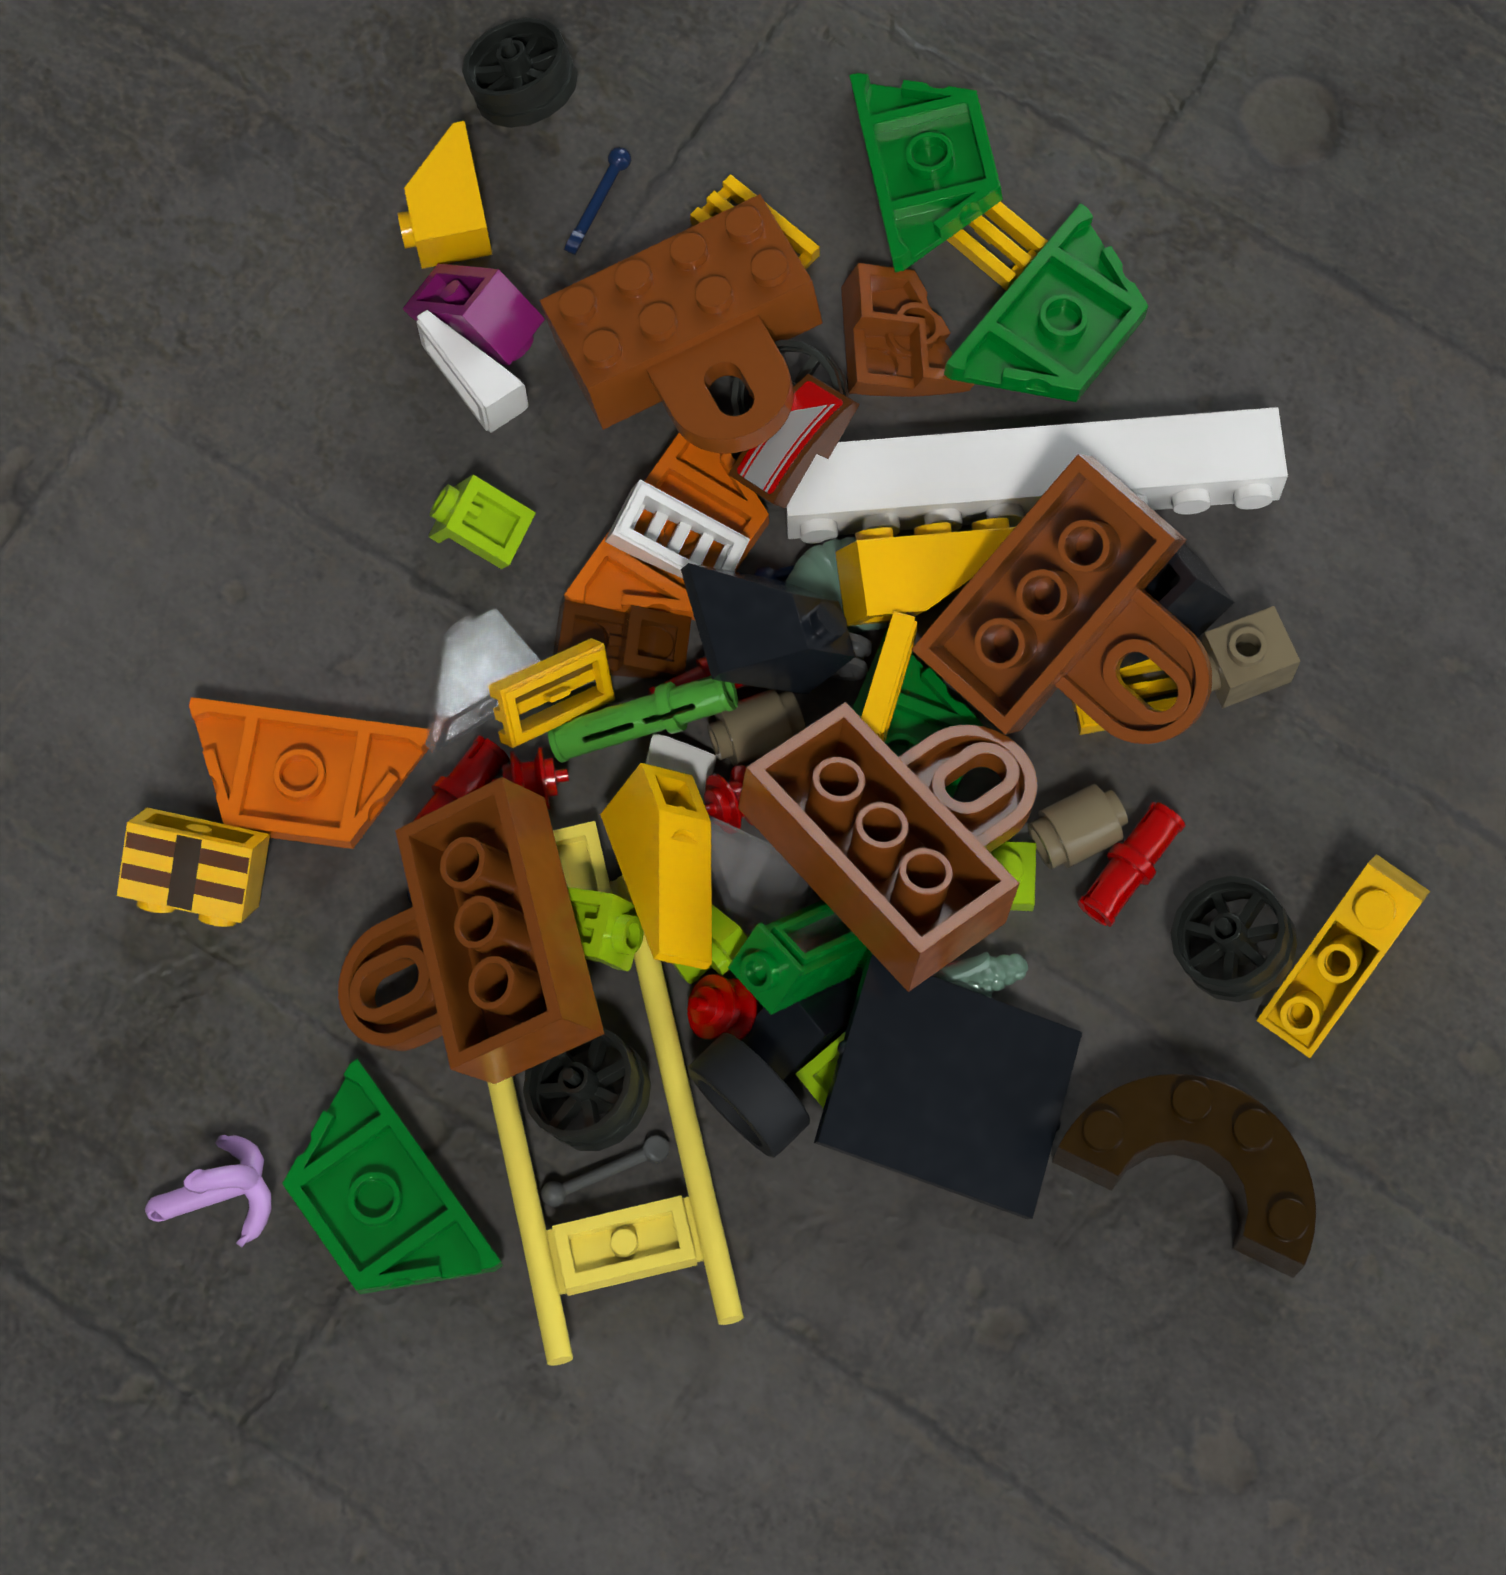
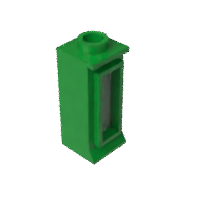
M820 900L767 925H764L762 922L758 923L728 968L772 1015L862 972L868 955L872 953L823 900Z

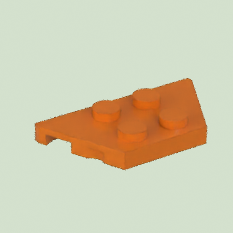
M678 433L644 482L750 538L734 571L736 572L769 525V513L754 491L728 475L736 462L731 453H714L700 449L689 443ZM643 510L633 530L644 535L654 514ZM667 520L656 542L666 547L678 524ZM690 530L679 555L689 560L701 534ZM608 533L564 594V598L567 601L626 612L631 605L688 616L692 617L691 620H695L683 578L633 557L606 543L605 539ZM713 541L701 566L713 568L724 545Z
M194 697L190 698L189 703L190 712L195 721L202 744L208 773L215 788L216 800L223 824L268 833L270 838L354 849L429 750L433 739L431 730L426 728Z

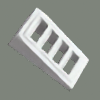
M428 310L417 316L418 321L416 323L423 348L486 431L489 430L492 433L528 408L526 388L519 378Z
M641 479L629 492L605 539L606 543L680 578H683L681 569L688 563L702 564L713 541L724 545L713 568L735 571L750 541V538ZM643 510H647L653 513L654 516L644 535L633 529ZM669 520L678 525L667 546L664 547L656 541L666 521ZM690 530L701 534L688 560L679 555V552Z

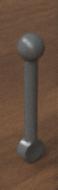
M651 1136L644 1143L643 1149L564 1183L557 1181L546 1183L541 1189V1199L548 1206H559L565 1201L566 1195L645 1161L654 1164L662 1163L669 1156V1144L662 1136Z

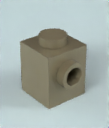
M1275 606L1204 632L1201 641L1208 654L1212 668L1211 692L1215 691L1222 709L1291 683L1301 662Z

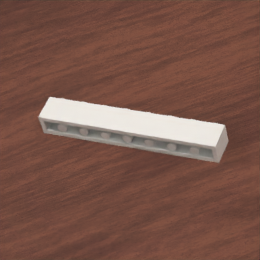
M1274 407L838 442L829 459L816 454L785 508L788 539L801 538L803 542L809 544H823L826 541L836 539L838 535L855 534L856 532L872 528L891 527L895 536L900 530H911L921 525L941 522L951 523L952 532L961 529L962 525H971L973 522L991 518H1008L1009 526L1016 527L1077 454L1095 458L1153 510L1173 509L1178 514H1196L1207 510L1212 505L1235 504L1237 508L1247 510L1262 508L1272 503V501L1280 499L1288 477L1279 409Z

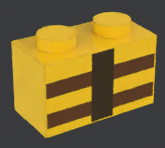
M147 807L127 822L117 896L137 900V907L149 912L170 913L178 909L196 913L201 922L213 926L229 927L236 925V923H242L259 907L270 834Z

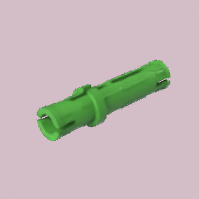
M711 676L679 686L672 682H667L656 686L655 693L573 718L571 721L548 731L549 744L556 759L563 763L571 758L619 745L659 731L667 730L671 734L686 730L689 722L721 712L736 710V707H738L737 691L734 683L712 680Z

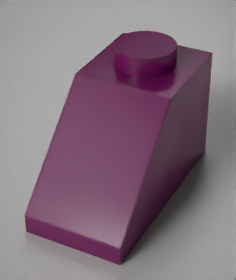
M437 264L402 308L416 321H418L417 316L428 310L496 362L504 365H510L530 349L534 341L533 334L545 320L499 269Z

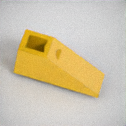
M991 518L973 522L971 524L972 531L952 532L951 523L941 522L915 527L913 536L894 537L893 528L891 527L872 528L856 532L855 542L835 552L843 612L847 626L890 622L893 611L911 616L927 611L972 579L1015 527L1009 526L1008 518Z
M640 763L600 816L653 959L707 970L712 964L711 820L693 775Z
M1376 854L1367 863L1256 1021L1302 1054L1311 1058L1430 891Z

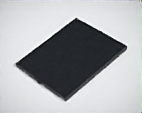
M870 954L865 963L844 1039L838 1045L839 1057L814 1143L1016 1216L1033 1219L1055 1134L1061 1126L1059 1119L1083 1032L934 976H930L908 992L873 954Z

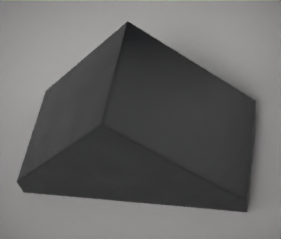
M847 978L772 1015L763 1007L756 1015L751 1030L741 1041L759 1055L787 1083L796 1076L795 1074L846 1032L858 989Z

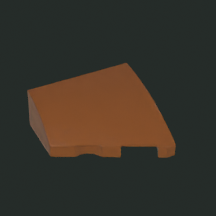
M857 263L841 287L849 394L914 397L970 391L975 384L951 380L944 375L946 362L953 355L945 342L951 332L942 317L929 306L927 300L928 292L915 270L905 269L895 273L894 267Z

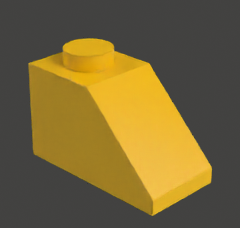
M465 121L452 123L404 187L409 211L397 213L405 249L417 248L422 269L434 267L437 264H449L492 255Z

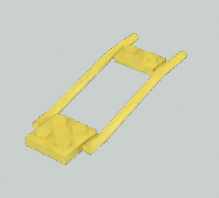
M595 821L553 830L567 887L611 893L633 903L623 875L609 882ZM645 934L643 935V941L639 950L634 955V962L689 1197L682 1198V1195L553 1225L552 1229L546 1230L513 1076L497 1084L487 1082L521 1235L546 1361L551 1366L565 1364L573 1360L560 1296L566 1293L568 1296L697 1266V1262L704 1261L718 1324H733L744 1318L662 963L660 960L653 959Z

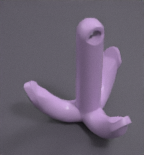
M221 1135L215 1144L219 1148L230 1152L232 1156L240 1160V1164L193 1171L185 1178L184 1187L150 1198L145 1206V1212L150 1220L161 1222L245 1194L249 1201V1210L243 1224L241 1237L236 1242L242 1248L245 1243L257 1238L266 1226L272 1209L271 1192L262 1178L264 1158L258 1146L246 1138L237 1135Z

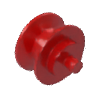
M542 746L538 747L533 761L521 762L514 750L510 751L511 764L502 765L503 778L543 796L547 809L550 810V797L558 796L557 783L569 781L568 769L555 770L554 759H544Z
M737 765L732 768L730 782H727L718 774H713L707 778L705 785L704 805L709 818L724 833L730 836L740 831L741 818H744L749 824L753 825L738 809L746 767L743 765Z
M716 974L705 976L695 985L690 994L687 1007L688 1021L691 1029L700 1038L708 1040L716 1039L722 1033L732 1034L739 1040H742L751 1030L757 1011L756 998L739 979L728 980L724 976Z

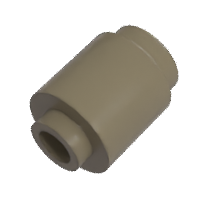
M774 689L738 700L736 710L715 714L716 722L707 725L710 741L718 759L729 758L734 767L755 762L806 728L801 709L794 694L789 691L777 694Z
M1092 784L1040 810L1038 813L1039 818L1028 824V831L1032 842L1036 843V850L1049 869L1052 870L1062 864L1066 868H1070L1123 841L1121 827L1128 824V817L1120 799L1113 790L1110 789L1103 792L1096 784Z

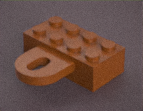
M760 194L539 300L554 340L603 430L662 402L675 427L689 443L714 453H737L752 449L769 440L782 428L788 419L793 405L794 389L788 366L775 341L789 340L823 323L812 279ZM723 376H735L741 379L754 400L752 407L746 413L738 416H729L722 413L709 392L712 383Z
M1077 454L911 649L1005 735L1021 731L1052 694L1059 689L1111 735L1131 743H1158L1174 738L1189 729L1205 710L1212 689V668L1208 654L1200 640L1144 590L1187 539L1095 458L1082 454ZM1140 652L1146 655L1174 680L1178 688V697L1170 709L1160 711L1152 708L1124 683L1120 675V666L1128 654Z
M845 702L747 766L738 809L909 992L1006 923L1020 883L990 852L1016 835L1027 822L1037 794V777L1031 760L1016 742L998 731L977 725H957L939 730L898 757ZM976 767L990 768L1002 780L1000 784L972 802L957 801L950 797L945 789L946 786Z
M501 777L395 830L413 907L368 929L354 943L345 958L339 977L338 1000L345 1023L358 1038L387 1050L407 1051L443 1036L451 1070L497 1084L604 1035L547 805L543 796ZM416 964L419 976L414 989L410 993L378 1008L375 1003V992L379 983L386 977Z

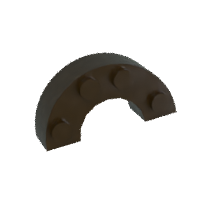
M1164 1074L1131 1081L1113 1089L1092 1103L1074 1121L1058 1146L1052 1161L1053 1163L1111 1191L1127 1170L1148 1158L1177 1155L1199 1161L1220 1176L1234 1199L1238 1221L1233 1244L1234 1250L1292 1278L1302 1270L1307 1262L1315 1233L1316 1201L1312 1178L1305 1158L1298 1144L1283 1123L1266 1106L1234 1086L1211 1078L1188 1074Z

